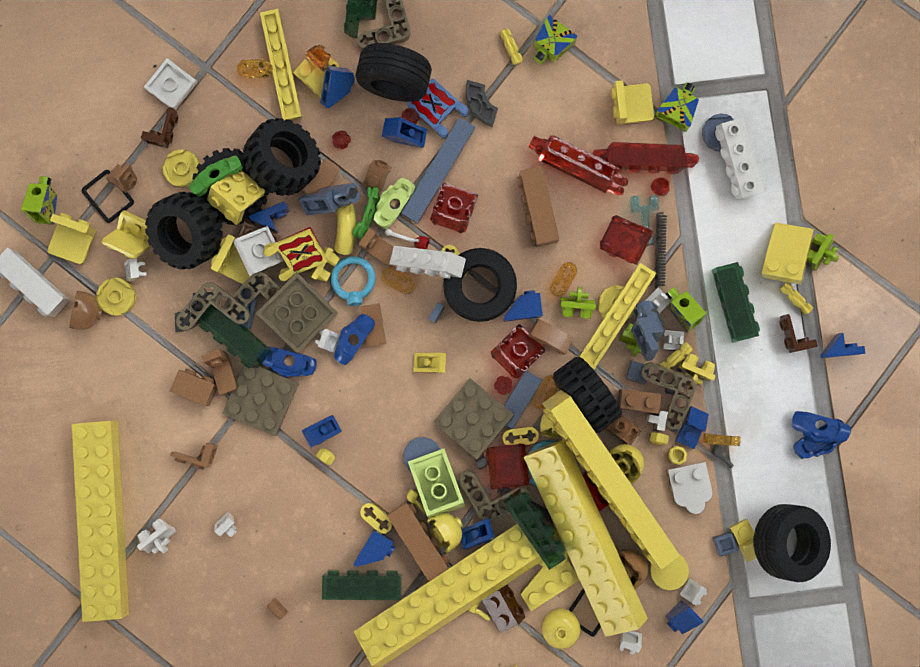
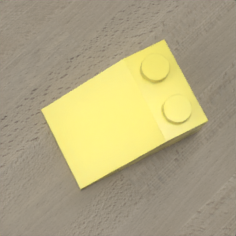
M775 223L763 265L762 277L802 285L814 229Z

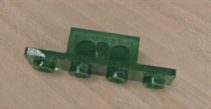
M348 0L344 33L353 39L357 38L359 21L375 20L377 0Z

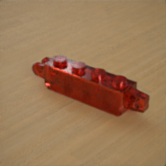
M533 136L529 144V148L540 156L539 161L604 193L609 191L616 195H623L624 188L621 186H626L628 179L617 173L618 169L615 165L556 136H549L548 140Z
M612 142L607 149L593 150L592 163L605 165V169H610L612 172H620L622 169H625L632 173L648 170V173L652 174L660 173V171H667V174H678L684 168L695 167L699 162L698 155L685 153V148L682 145Z

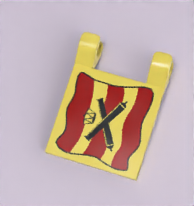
M310 229L276 243L266 244L263 250L266 257L279 251L289 268L280 270L278 277L281 281L288 280L296 272L301 273L328 262L327 257Z

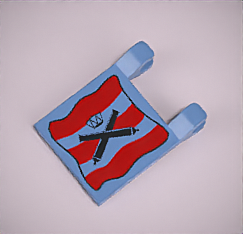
M433 78L429 81L426 95L418 101L407 104L443 139L448 136V130L440 123L454 109L463 117L469 114L468 107L459 102Z

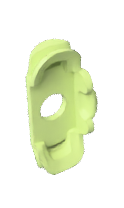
M400 178L394 186L390 185L387 190L382 192L376 205L377 211L374 214V222L380 228L386 230L395 222L410 200L415 185L405 178ZM399 200L400 207L398 209H391V201Z

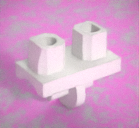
M157 519L152 524L155 529L154 533L150 534L149 531L144 530L137 535L140 542L137 547L140 551L144 550L147 553L152 551L154 554L158 551L165 554L168 551L166 545L171 542L169 537L176 533V530L164 520Z

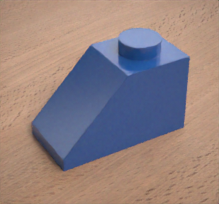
M326 66L320 103L325 108L332 107L350 93L355 78L354 73L348 68Z
M401 117L385 118L381 137L395 143L424 148L427 129Z
M535 290L525 291L524 295H521L503 318L504 322L541 318L543 312L540 293H535Z
M374 529L353 565L358 567L384 560L386 555L390 557L395 549V546L392 545L395 540Z
M682 600L665 616L669 620L667 623L674 632L679 630L682 634L704 622Z

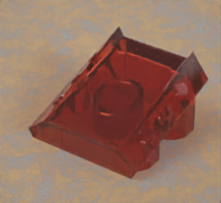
M444 182L439 191L437 201L433 206L431 222L434 225L437 224L455 230L459 234L466 232L479 195Z
M615 215L612 217L600 241V249L606 251L612 257H619L628 263L638 265L653 231Z
M518 324L491 351L492 358L512 378L516 379L546 351L538 341L529 336L530 333L521 324Z
M519 443L487 448V463L492 490L529 485L528 467L524 456H526L525 444Z

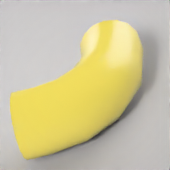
M353 204L340 206L336 210L337 234L334 250L343 255L352 253L355 242L353 230L356 227V214Z

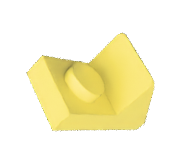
M305 59L295 69L293 74L321 98L325 74Z
M414 353L413 372L445 373L446 353Z
M748 519L730 526L729 529L733 533L734 539L746 562L748 563L756 559L753 546L754 530Z

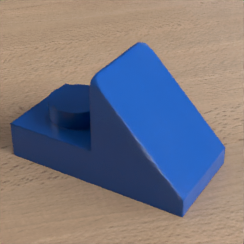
M285 201L252 214L249 218L255 224L263 227L268 226L270 230L278 233L273 219L284 218L290 210Z
M838 333L826 346L820 357L829 358L866 354L865 346L858 347L857 343L845 344L844 333Z
M690 406L675 441L695 449L701 433L706 431L709 414Z
M333 415L302 430L311 448L342 432Z
M489 518L461 529L463 550L473 548L482 543H489L494 539Z

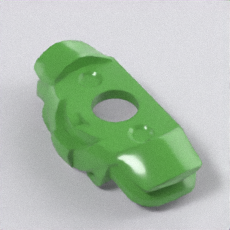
M234 155L210 164L189 184V189L196 196L201 197L217 181L230 174L234 175L243 169L239 158ZM214 170L220 171L216 178H210L211 172Z
M371 187L367 188L369 201L364 207L365 213L362 221L358 222L353 230L355 238L362 240L369 230L379 200V189L373 187V189Z

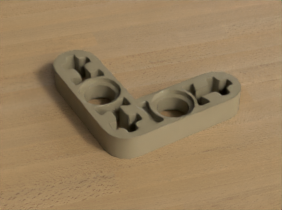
M385 0L391 25L361 33L357 38V43L361 50L367 46L362 43L364 42L363 39L367 38L368 44L374 43V35L377 43L398 44L410 38V27L402 0H395L396 5L394 6L392 0ZM399 10L403 15L400 19H395L392 17V13ZM402 23L403 31H406L404 36H401L399 33L398 24ZM381 33H387L389 35V39L387 41H381L379 40V35Z
M260 271L253 274L232 297L237 295L245 303L244 306L246 307L259 293L269 300L271 298L268 294L271 288L279 290L281 287L269 275ZM258 275L259 277H261L263 275L265 277L263 280L265 283H259L255 287L259 289L256 292L252 286L248 285V283L251 282L253 285L257 280L255 276ZM244 288H249L252 291V296L248 299L241 296V290ZM229 299L225 302L224 308L230 307L228 303H231ZM235 310L228 311L230 314H232L233 311L236 312L237 314L240 313V312L235 311Z
M207 282L201 286L178 315L176 324L181 330H189L211 304L237 324L246 323L250 318V312L243 304L217 284ZM212 286L214 288V295L210 294L207 296L206 300H209L207 303L198 295L204 296L207 292L205 287L209 288ZM222 298L230 300L231 305L229 308L221 307L220 300ZM194 301H200L203 304L201 311L193 309L192 304ZM236 304L238 307H236L235 309L238 312H241L243 310L245 312L244 316L246 318H241L239 320L237 319L238 314L233 311L232 314H230L228 311H230ZM188 309L192 314L197 315V317L195 318L194 316H191V318L188 321L190 325L186 324L184 326L182 325L183 320L181 318H186L190 314L189 312H187Z
M649 362L644 364L641 374L645 380L675 391L667 411L666 426L672 430L680 428L696 390L695 379L656 363ZM652 367L654 368L653 372L658 374L659 370H662L660 380H657L658 375L656 374L648 376L645 369L649 370ZM669 373L675 379L672 383H666L663 380V376ZM690 381V385L693 387H688L685 395L683 394L684 385L682 383ZM683 398L686 401V405L681 408L677 407L675 400ZM675 411H677V421L679 422L671 424L669 418H673Z
M468 469L460 476V484L481 520L489 518L490 522L525 505L530 499V490L525 486H518L492 500L475 471ZM466 475H468V477H473V480L471 481L473 486H475L476 484L478 485L471 491L470 488L472 487L470 481H465V478L467 477ZM475 491L482 492L483 500H476L473 493ZM518 491L526 494L524 500L520 497L515 500L516 504H514L513 498L517 497ZM500 500H508L510 507L507 509L501 508ZM496 507L497 510L491 513V517L484 515L485 509L490 511Z

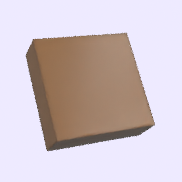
M276 598L267 605L268 609L279 620L288 613L286 608Z

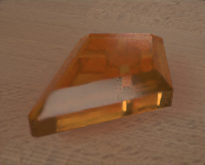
M315 45L306 51L305 55L322 72H325L331 55L324 51L325 47L323 45Z

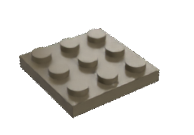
M297 272L255 312L296 353L338 314Z
M245 361L236 381L238 389L232 391L222 414L277 436L299 383Z
M469 378L433 423L478 460L515 415Z

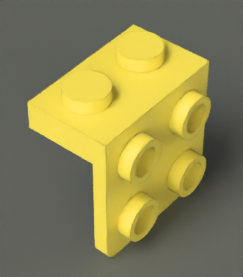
M623 80L615 81L613 88H611V99H614L613 117L616 118L617 125L652 121L654 119L650 84L624 86Z
M241 170L213 184L210 187L207 201H209L211 206L223 213L226 219L237 225L242 221L244 211L261 198L265 190L259 187L255 181Z
M125 210L122 211L117 229L102 239V244L106 245L109 249L123 253L126 257H139L152 247V245L149 246V237L145 233L147 228L145 225L146 220Z
M60 213V216L52 214L50 221L56 223L57 226L47 249L48 253L77 264H83L96 230L89 226V222L78 219V222L71 220L72 216Z
M228 234L220 243L221 249L211 261V269L244 284L251 276H249L233 242L236 238Z

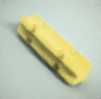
M508 28L500 32L502 41H504L509 56H512L513 64L518 65L522 62L523 58L518 52L519 49L514 38L511 36L510 30Z
M787 282L780 288V291L784 295L787 294V298L797 308L799 307L804 315L812 311L813 307L806 303V300L796 289L793 290V286Z
M685 342L680 346V350L677 349L667 358L666 362L663 361L660 365L669 369L672 366L675 367L685 358L686 354L689 355L693 351L692 347Z

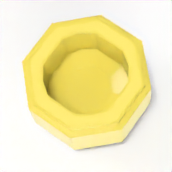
M650 432L649 441L660 446L668 444V435Z
M674 446L668 450L667 457L671 463L681 465L686 462L687 452L683 447Z
M321 448L316 454L317 458L328 465H332L336 459L335 455L325 448Z

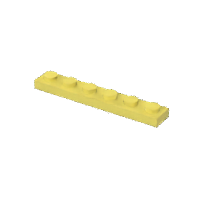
M278 9L260 12L282 118L284 121L286 119L291 121L302 119L280 12Z
M642 263L638 264L579 356L594 370L656 275L654 271Z

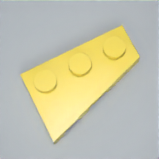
M568 560L556 569H548L542 566L520 594L529 609L533 611L578 582L579 577Z

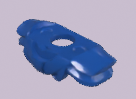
M361 314L350 324L342 328L334 353V358L337 362L347 365L354 358L358 349L375 326L374 319L366 314ZM351 334L358 336L359 342L357 345L350 344L349 336Z
M266 346L261 354V362L265 366L271 367L272 371H276L283 377L309 376L315 372L317 367L316 359L277 347ZM286 355L294 357L295 362L292 366H287L284 363Z
M796 411L793 415L792 427L797 431L803 432V436L810 438L814 442L832 443L834 441L843 443L850 436L851 427L838 420L803 411ZM819 420L827 424V428L823 431L816 428L815 424Z
M827 424L819 427L818 430H825L827 428ZM804 436L794 444L793 448L801 459H808L813 456L827 455L834 451L835 447L840 443L833 441L832 443L824 442L817 444Z

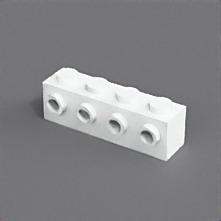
M744 118L716 126L715 135L721 144V156L725 159L727 165L726 174L731 179L732 194L736 199L763 192L764 188Z
M394 246L389 264L395 266L397 271L404 273L410 271L414 274L421 275V273L433 277L437 274L440 277L450 279L451 276L462 277L466 259L452 252Z
M7 247L0 255V277L7 278L10 281L9 285L16 291L20 290L24 294L23 298L26 301L39 307L37 309L38 312L43 316L56 317L70 302L69 298L16 250Z

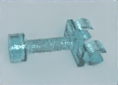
M651 195L649 197L650 206H639V196H632L630 199L631 213H642L643 227L642 236L639 237V246L654 245V236L649 234V212H657L659 210L658 195Z

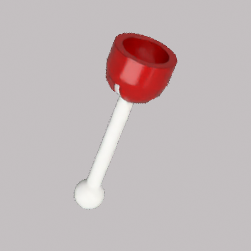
M390 229L384 231L386 236L391 235L413 242L418 249L428 248L430 241L428 237L419 236L413 239L394 233Z

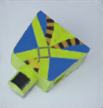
M548 15L534 41V48L538 50L533 56L534 60L539 64H542L546 58L555 62L576 43L578 36L551 15Z
M685 83L682 90L675 87L654 116L686 132L692 124L699 101L697 97L692 95L696 87L691 83Z
M40 176L38 184L30 183L28 185L21 210L34 223L53 225L54 222L50 221L52 214H55L57 194L50 187L52 179L46 176Z
M673 287L666 293L671 300L670 311L687 333L703 322L707 313L687 291L680 294Z

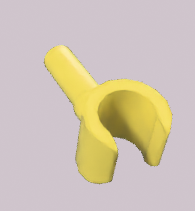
M410 489L407 493L408 500L415 504L423 514H426L423 505L416 500L419 497V493Z
M479 603L469 609L470 612L479 614L487 621L491 619L489 615L478 609Z

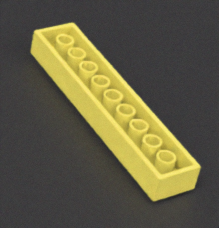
M560 390L542 404L545 407L543 410L544 414L553 424L556 423L554 426L555 430L564 440H567L565 444L576 455V460L581 467H584L588 472V477L598 487L597 490L607 500L608 506L613 513L619 517L620 523L630 533L629 536L639 546L640 552L652 566L656 564L660 569H663L677 559L680 554L571 396Z
M118 421L72 424L82 622L122 619L129 615Z
M562 439L533 450L524 456V459L605 636L638 630L648 617L577 462L565 444L566 440Z
M518 523L355 630L354 634L371 666L382 667L543 561L520 523Z

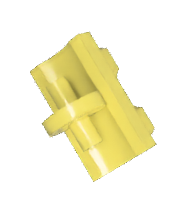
M325 247L323 252L328 259L327 263L335 267L340 258L333 253V249ZM323 263L313 267L309 277L327 282L331 273L323 269L326 264Z
M690 353L683 362L679 363L678 368L691 373L692 375L689 376L693 377L696 384L700 386L703 380L698 377L707 381H714L716 375L713 373L716 364L704 361L700 369L696 367L699 357ZM689 381L688 386L692 388L693 386L690 385L691 382Z

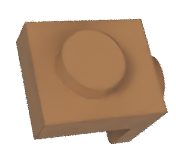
M374 160L369 165L363 185L372 189L376 187L381 192L392 167L382 160Z

